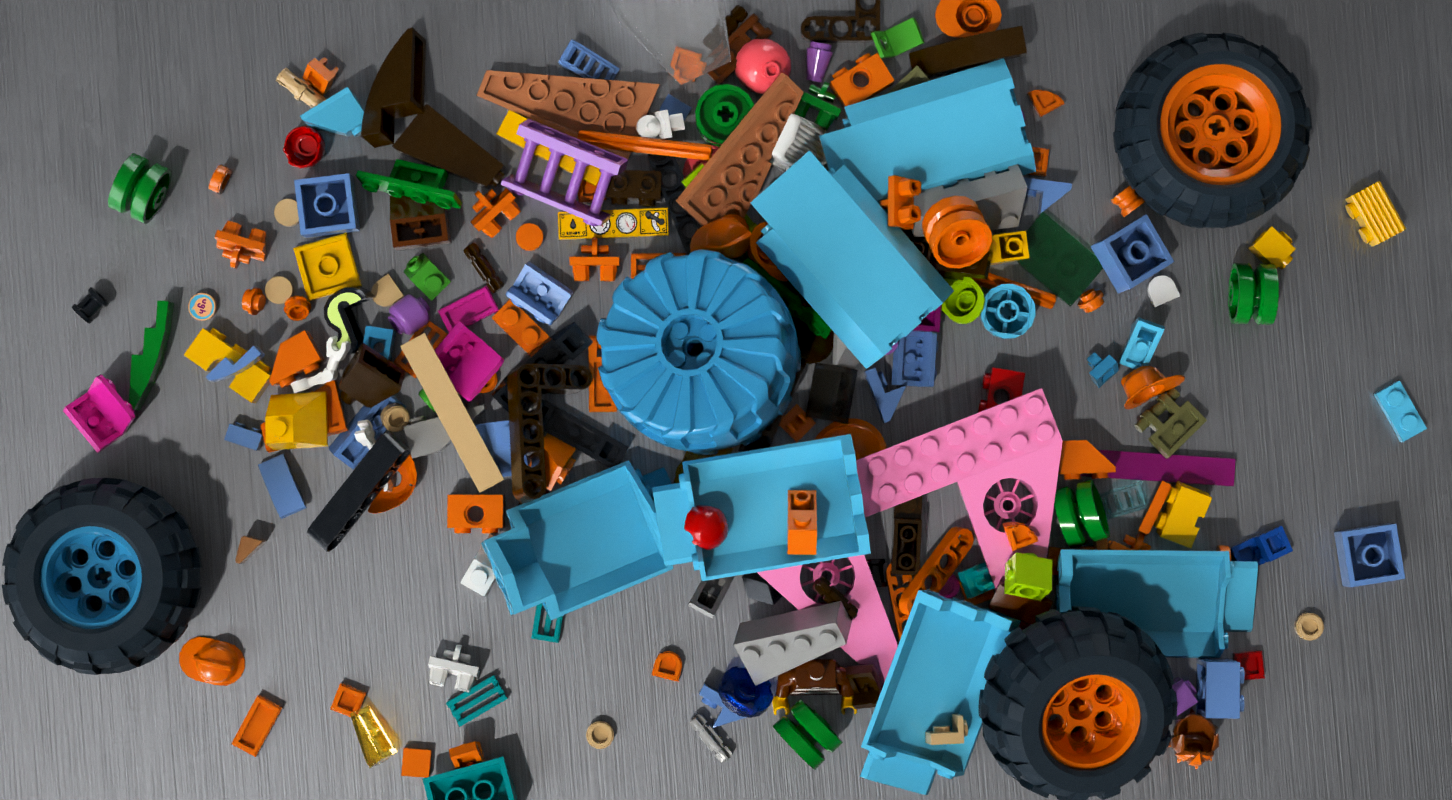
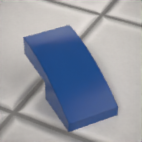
M1282 526L1230 547L1232 561H1257L1258 566L1293 551Z

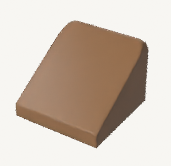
M249 535L241 537L235 559L236 563H245L267 540Z

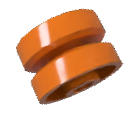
M966 196L943 198L933 204L925 213L922 221V231L939 264L947 268L960 269L971 266L981 260L989 251L992 243V232L974 200Z

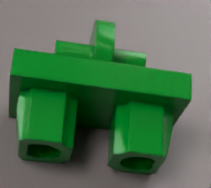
M824 82L822 88L811 84L808 91L817 95V97L804 92L794 114L805 118L809 108L818 111L819 114L814 123L827 131L834 119H838L842 109L823 101L824 98L833 103L836 95L827 91L829 83Z

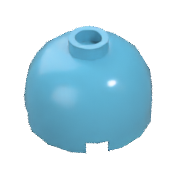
M1000 284L992 288L984 296L985 303L980 319L985 329L993 336L1002 339H1014L1024 334L1032 326L1036 316L1035 303L1023 287L1015 284Z

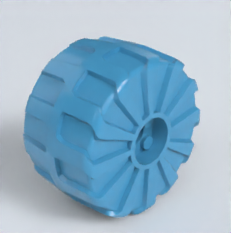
M699 249L691 252L689 255L677 257L669 252L651 259L647 263L645 270L633 279L627 276L614 290L612 296L613 304L607 318L600 319L596 338L602 350V366L598 367L602 383L618 410L642 434L670 448L690 451L698 455L717 454L718 450L740 444L746 446L762 436L761 432L778 415L785 413L792 401L790 394L795 382L796 372L801 370V351L798 345L796 329L791 314L778 292L751 267L731 260L720 252ZM695 345H703L702 353L698 356H691V349Z

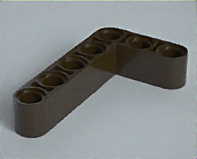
M528 363L514 369L508 375L512 492L515 499L519 502L528 503L543 496L546 490L542 394L572 395L586 389L592 382V374L585 366ZM520 373L526 375L528 380L527 384L522 382L520 378ZM546 374L552 376L553 385L547 381ZM572 374L577 376L579 386L573 382ZM522 400L527 402L529 406L528 412L523 409ZM523 427L530 432V439L523 435ZM525 455L531 459V467L527 466L524 462ZM526 482L532 486V495L526 491Z

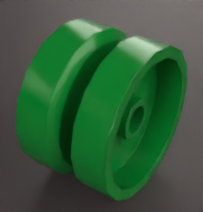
M730 84L716 85L705 91L698 100L695 110L696 126L702 139L708 144L720 148L753 108L754 103L749 94L740 87ZM727 113L731 118H729V122H723L720 116Z
M135 153L131 154L124 161L114 179L109 193L108 207L123 214L130 210L131 218L144 224L149 223L165 199L170 186L172 171L157 163L150 167L148 159Z
M1234 263L1230 271L1228 284V311L1231 323L1247 324L1253 316L1257 324L1272 325L1276 318L1279 298V281L1276 266L1274 264H1259L1253 271L1249 263Z
M1093 480L1077 483L1076 495L1069 487L1056 490L1055 510L1062 533L1070 548L1086 545L1087 533L1094 541L1110 538L1105 508Z
M800 698L791 707V714L800 724L796 725L788 717L782 716L773 725V728L815 770L825 761L824 754L816 744L819 743L827 751L834 752L843 742L834 733L832 726L815 709L812 710Z

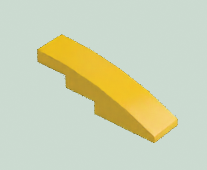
M508 110L496 135L524 149L526 143L524 137L516 135L519 124L526 121L527 118ZM541 144L536 145L534 155L548 161L551 154L549 148ZM563 155L558 167L573 174L576 162L573 157ZM592 165L586 166L583 180L596 186L601 175L599 168Z

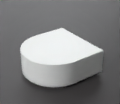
M1157 276L1148 283L1147 294L1154 308L1180 296L1174 281L1167 276Z

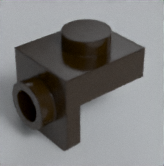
M874 665L847 666L846 676L854 691L852 701L854 709L876 707L883 683Z

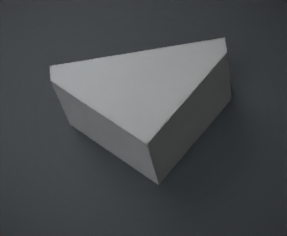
M725 577L707 581L701 580L688 606L713 619L733 579Z

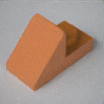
M473 741L449 749L450 758L455 769L486 761L479 741Z

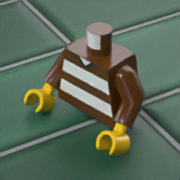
M813 659L778 675L776 696L772 699L774 715L777 714L776 711L780 708H784L785 715L790 713L787 698L789 695H842L841 713L845 715V708L854 709L852 705L854 691L846 676V668L841 667L834 659Z

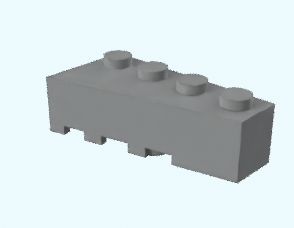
M1018 164L1009 166V171L996 174L995 171L984 173L985 178L969 182L968 178L957 181L956 184L949 188H944L941 185L921 191L919 195L914 196V205L919 206L921 210V220L913 223V229H910L912 237H925L922 231V221L925 213L933 204L951 196H966L974 200L980 208L990 230L1019 227L1027 185Z
M833 602L742 622L739 624L733 645L756 686L847 644L852 621L842 602Z

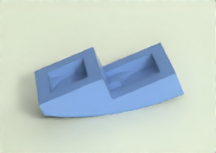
M252 346L236 363L230 358L225 357L206 378L209 381L217 382L234 377L255 365L265 354L259 347Z
M284 454L258 464L269 495L281 519L307 508L299 485L294 480Z

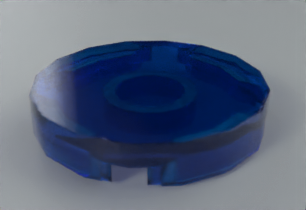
M738 666L730 668L725 672L719 683V696L722 703L731 712L742 717L752 718L760 716L767 711L773 700L770 681L767 680L755 686L746 667L738 668Z

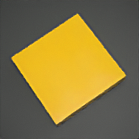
M347 233L293 248L308 301L333 295L343 288L362 287Z

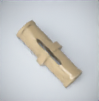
M284 68L276 78V82L294 94L296 100L303 101L311 108L327 99L313 89L310 82H304L288 68Z

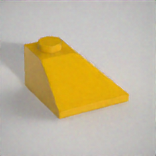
M327 392L271 395L265 415L266 445L272 450L328 447Z

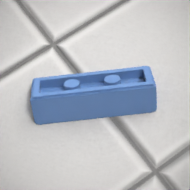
M394 395L372 408L363 406L347 425L348 431L340 433L329 446V450L334 456L354 470L369 452L368 447L358 442L354 435L355 431H361L357 424L358 421L369 420L375 432L374 438L377 441L387 430L380 419L384 407L391 403H399L404 407L406 406Z

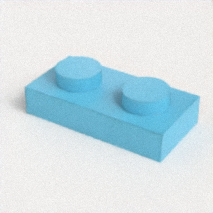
M1396 381L1373 394L1400 442H1404L1427 429L1400 381Z

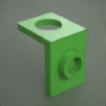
M916 18L906 20L886 31H874L871 33L881 59L894 58L925 43ZM880 39L883 41L885 49L883 48Z

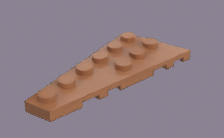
M486 70L476 96L575 138L578 137L580 130L639 137L636 129L637 122L641 117L648 115L660 84ZM604 149L626 159H630L632 154L629 151Z
M781 73L677 198L676 202L702 226L729 214L739 215L744 219L750 207V202L758 196L771 167L770 159L773 149L791 113H795L804 92L786 74Z

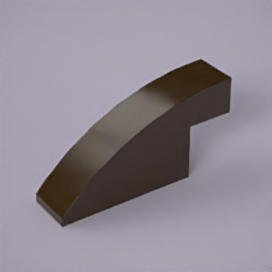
M1017 26L924 48L909 53L911 70L918 65L929 78L954 74L1003 58L1007 60L1024 57L1027 54L1023 27Z
M413 27L408 28L390 50L376 75L366 101L361 137L374 148L394 144L395 119L424 113L426 39Z

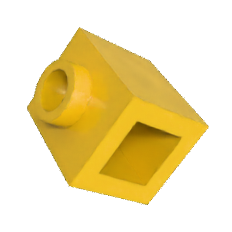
M1272 226L1266 228L1248 247L1263 264H1274L1276 269L1279 267L1281 270L1292 261L1293 257L1291 254L1296 248L1291 245L1293 241L1283 231L1278 232Z

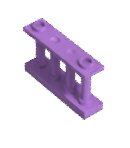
M527 119L519 124L516 135L524 137L525 147L516 175L510 174L502 180L501 185L509 188L508 190L513 194L527 195L578 216L588 225L602 226L606 223L611 215L601 211L611 177L618 176L626 170L629 159L531 119ZM541 144L548 147L551 154L541 185L526 180L536 145ZM563 155L573 157L576 162L566 196L551 190L561 156ZM589 165L599 168L601 172L591 206L576 201L586 166Z

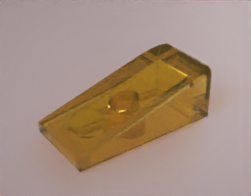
M369 706L350 714L369 768L385 762L397 753L396 748Z

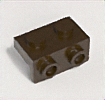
M624 170L618 176L611 177L605 198L606 200H611L612 205H628V201H639V206L654 207L655 202H661L662 174L660 171Z

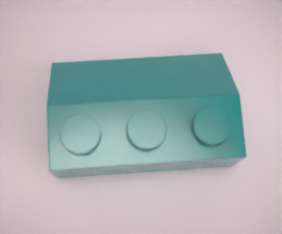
M504 756L423 778L428 800H518Z

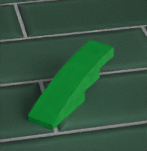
M157 301L156 328L144 329L143 355H132L129 403L135 411H140L164 360L171 332L173 302Z

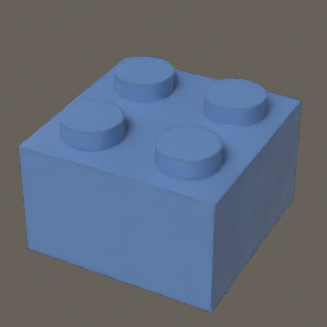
M350 173L294 180L301 236L310 238L360 231L354 177Z
M1147 214L1132 220L1090 246L1118 294L1135 287L1174 262Z
M1385 523L1334 531L1342 586L1356 587L1405 579L1397 524Z
M1196 658L1197 714L1205 718L1240 719V712L1244 711V696L1240 695V684H1244L1245 679L1244 668L1240 667V662L1229 658Z

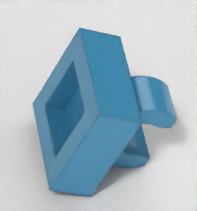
M1094 352L1086 359L1089 362L1088 365L1093 369L1089 372L1091 380L1098 388L1119 371L1117 361L1110 354L1102 360Z

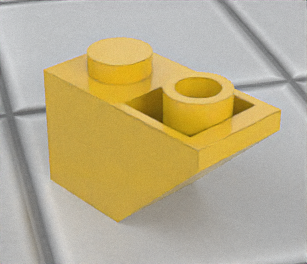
M1026 231L992 235V243L989 249L993 254L990 265L1029 259Z

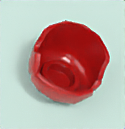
M300 126L294 128L286 136L283 151L290 165L298 168H308L315 166L322 160L325 154V142L315 128Z
M698 505L692 507L686 516L685 531L691 533L693 536L692 543L698 545V547L711 550L718 548L726 539L728 523L720 509L708 505Z

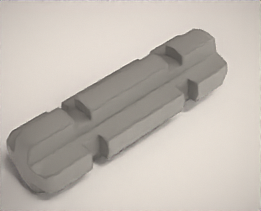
M697 714L690 720V726L695 731L698 730L700 732L698 734L711 751L716 752L715 756L721 763L727 761L733 755V751L728 745L724 746V740L711 724L707 725L706 722L708 720L703 714Z

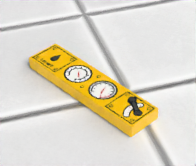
M668 208L601 210L611 215L610 219L602 226H591L583 222V219L568 212H558L559 240L592 239V237L602 239L669 236Z

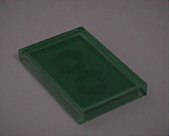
M1042 212L1026 231L1029 259L1015 262L1067 306L1071 307L1101 272L1103 267L1092 252L1047 214Z

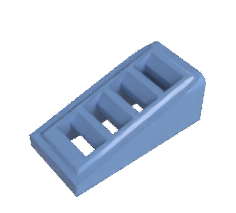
M571 39L558 61L561 67L581 78L598 79L606 67L609 71L604 79L614 80L620 70L617 66ZM577 50L580 53L572 65L569 61ZM585 56L590 59L582 71L579 69V66ZM596 61L599 63V66L593 76H590L588 73Z

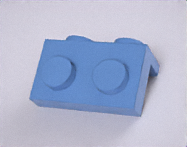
M529 261L525 264L513 286L508 289L505 295L517 307L525 308L531 312L538 321L552 325L561 315L574 291Z
M911 331L906 337L898 341V346L893 352L891 385L912 387L934 386L937 376L935 367L938 350L937 332Z

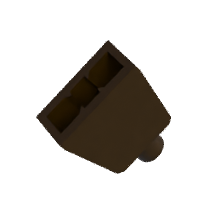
M363 343L343 371L339 388L342 390L340 393L341 399L349 405L357 400L364 406L372 408L401 390L406 371Z

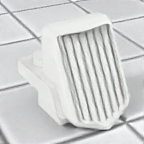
M791 113L773 149L770 159L771 165L785 172L809 150L823 166L826 165L827 162L819 136L826 134L827 131L814 122Z

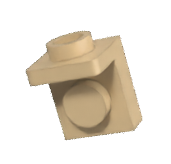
M952 714V730H950V726H933V731L925 732V742L930 745L964 743V737L968 735L967 721L963 720V715Z

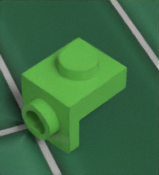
M424 253L413 257L403 271L431 301L451 283Z

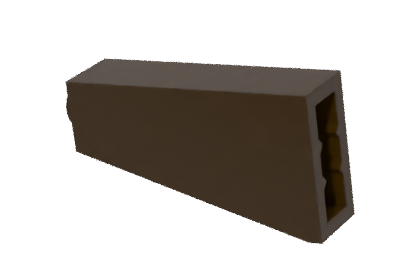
M427 103L424 106V113L417 114L392 145L396 151L432 167L444 169L449 174L488 190L492 186L497 187L506 176L503 173L506 167Z

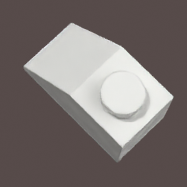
M490 534L487 539L494 537V535ZM483 547L478 551L460 583L485 597L488 595L496 578Z

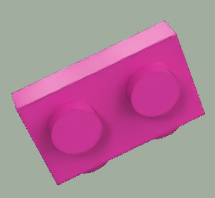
M460 321L435 349L455 389L467 401L473 400L480 393L481 389L504 363V359Z
M101 374L94 379L87 393L65 406L63 410L97 453L124 436L135 419L132 405L128 401L123 400L117 393L114 383Z

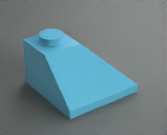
M346 87L300 115V117L312 128L347 137L351 135L357 137L361 135L364 108L356 95Z

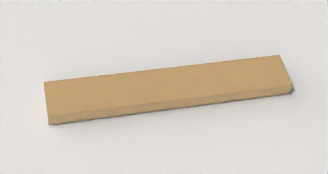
M426 333L401 345L402 351L479 493L503 481L504 477Z

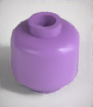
M408 294L389 308L390 316H388V320L399 334L412 335L429 322L427 311L430 310V307L422 297L416 298Z

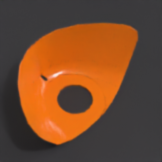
M410 454L397 470L402 477L401 483L397 487H393L392 491L389 492L384 491L383 488L368 509L369 513H381L398 507L413 493L417 472Z

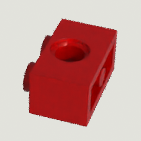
M994 367L990 368L989 373H984L982 389H986L985 400H980L978 413L998 405L993 398L995 391L998 389L1006 392L1007 401L1022 396L1025 373Z

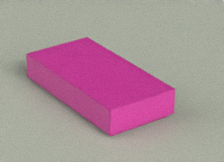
M485 286L438 310L450 333L459 321L466 327H469L498 312L499 308L489 288Z

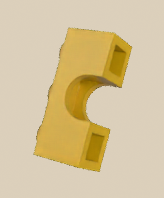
M202 328L184 356L205 371L211 372L225 357L230 358L236 363L247 350L236 343L233 347L224 341L227 336L215 328H212L211 331ZM260 360L249 369L236 375L229 388L249 402L256 404L270 385L271 373L269 372L272 368Z

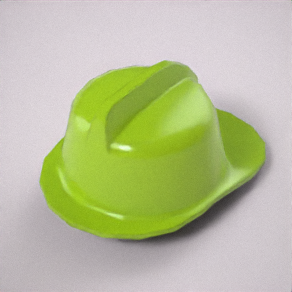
M964 277L963 280L944 278L954 292L941 305V310L958 324L973 322L980 316L984 308L985 294L983 290L970 277Z

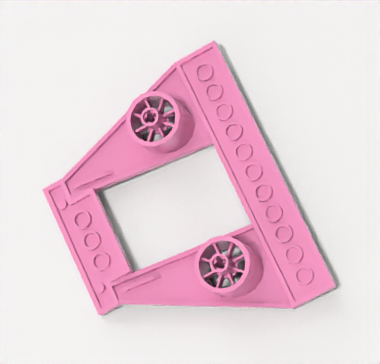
M1040 388L856 460L865 518L957 482L984 561L994 584L995 592L1000 582H1005V563L1016 552L1023 554L1033 553L1037 557L1047 559L1063 440L1043 389ZM1001 479H1015L1011 492L1003 491L1000 484ZM1019 482L1027 488L1030 493L1029 495L1019 498L1015 494ZM996 483L1000 494L993 498L986 493ZM985 498L994 501V509L984 512L983 503ZM1029 498L1032 499L1033 507L1031 514L1021 510V501ZM1005 500L1012 502L1008 511L1003 508ZM996 512L1000 516L995 528L989 524L985 515ZM1020 512L1029 516L1025 525L1032 529L1039 541L1012 551L1005 532H1000L998 529L1003 518L1015 522L1014 517ZM865 555L847 557L850 565L840 569L833 564L834 559L830 563L819 562L820 564L815 569L807 565H798L757 572L798 610L828 604L827 602L817 601L818 593L813 600L802 589L803 586L811 584L820 578L824 571H830L832 574L829 580L831 583L830 587L832 585L835 587L838 583L849 587L844 596L849 600L848 604L851 602L858 609L856 618L851 620L847 644L841 646V648L858 664H873L884 685L898 644ZM804 567L813 571V579L801 584V568ZM852 568L853 572L851 585L840 580V572ZM1021 621L1019 627L1021 630H1024L1031 624Z

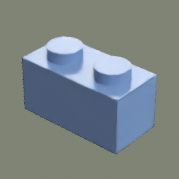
M236 421L235 424L229 423L224 440L260 451L264 440L260 429L251 427L250 430L244 428L245 424Z

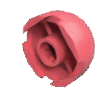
M753 39L741 48L736 57V76L740 84L751 92L764 94L781 73L786 74L788 77L791 73V59L788 53L773 40Z

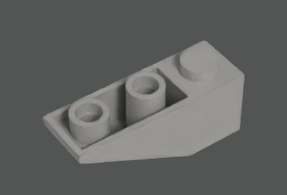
M478 401L464 404L473 422L487 410L486 405L479 406ZM437 413L436 418L426 420L425 416L410 419V425L404 426L412 459L442 452L452 443Z

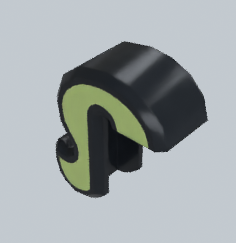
M362 287L340 289L328 298L324 306V318L328 326L338 332L337 347L341 349L342 342H351V349L347 355L355 354L364 341L352 308L375 298L370 290Z

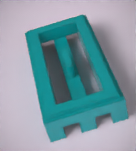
M543 604L537 605L531 639L559 643L563 616L558 617L556 620L554 636H549L551 619L548 614L546 615L543 635L538 634Z
M492 675L472 687L470 692H463L446 702V704L450 708L452 715L456 718L459 727L507 700L508 697L496 676ZM493 683L494 688L462 707L456 708V703ZM499 693L500 697L468 716L462 718L460 715L493 694Z

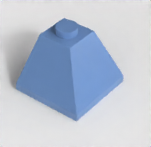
M509 420L475 424L502 476H512ZM523 427V435L526 437V431ZM525 455L524 462L529 466L528 456Z

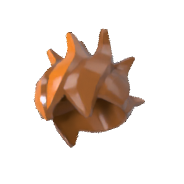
M1192 708L1185 718L1177 720L1168 747H1172L1175 751V755L1178 757L1177 763L1181 761L1187 762L1188 765L1195 766V769H1198V766L1202 765L1205 761H1212L1214 751L1219 747V734L1216 733L1218 726L1213 724L1210 719L1195 713Z

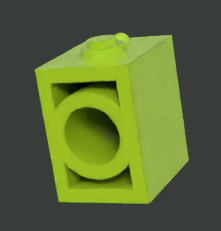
M1016 552L1005 563L1004 594L1041 601L1052 591L1051 559L1037 557L1033 553L1023 554Z

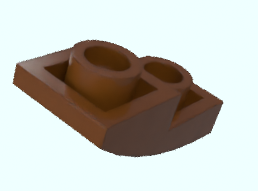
M1001 581L988 608L1014 619L1033 624L1036 622L1035 616L1049 611L1053 601L1046 597L1038 601L1004 594L1005 582Z

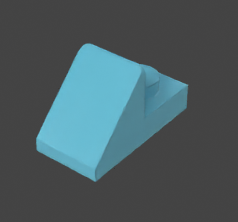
M1142 318L1136 319L1131 325L1130 335L1119 358V364L1133 369L1148 366L1165 330V326Z

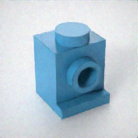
M366 326L363 343L375 350L377 343H382L384 350L379 354L391 361L397 332L391 329Z

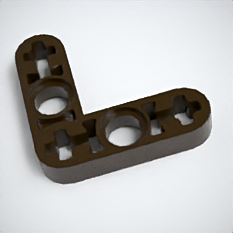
M855 0V16L807 17L801 24V36L807 42L813 41L818 43L874 41L872 35L865 36L864 31H856V37H851L853 30L851 22H857L855 28H863L865 23H870L871 28H875V31H880V0H875V6L869 10L861 7L860 0ZM812 22L815 23L817 28H824V22H829V37H824L825 31H817L815 36H810V32L805 31V28H808ZM843 22L846 24L848 32L845 36L838 37L834 35L832 27L835 23Z

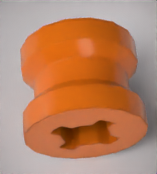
M1130 186L1110 200L1114 205L1119 206L1121 209L1120 214L1123 218L1145 202L1141 196L1137 195L1135 189H1132Z

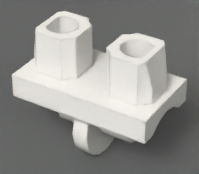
M668 110L649 113V115H645L638 120L636 125L637 132L641 137L671 138L673 131L685 129L683 114L669 115Z
M457 644L455 651L445 649L443 653L444 658L452 659V661L430 656L428 666L431 669L429 682L433 685L445 686L448 673L458 675L455 689L470 692L474 680L479 679V667L460 663V661L470 663L472 655L462 653L463 645Z

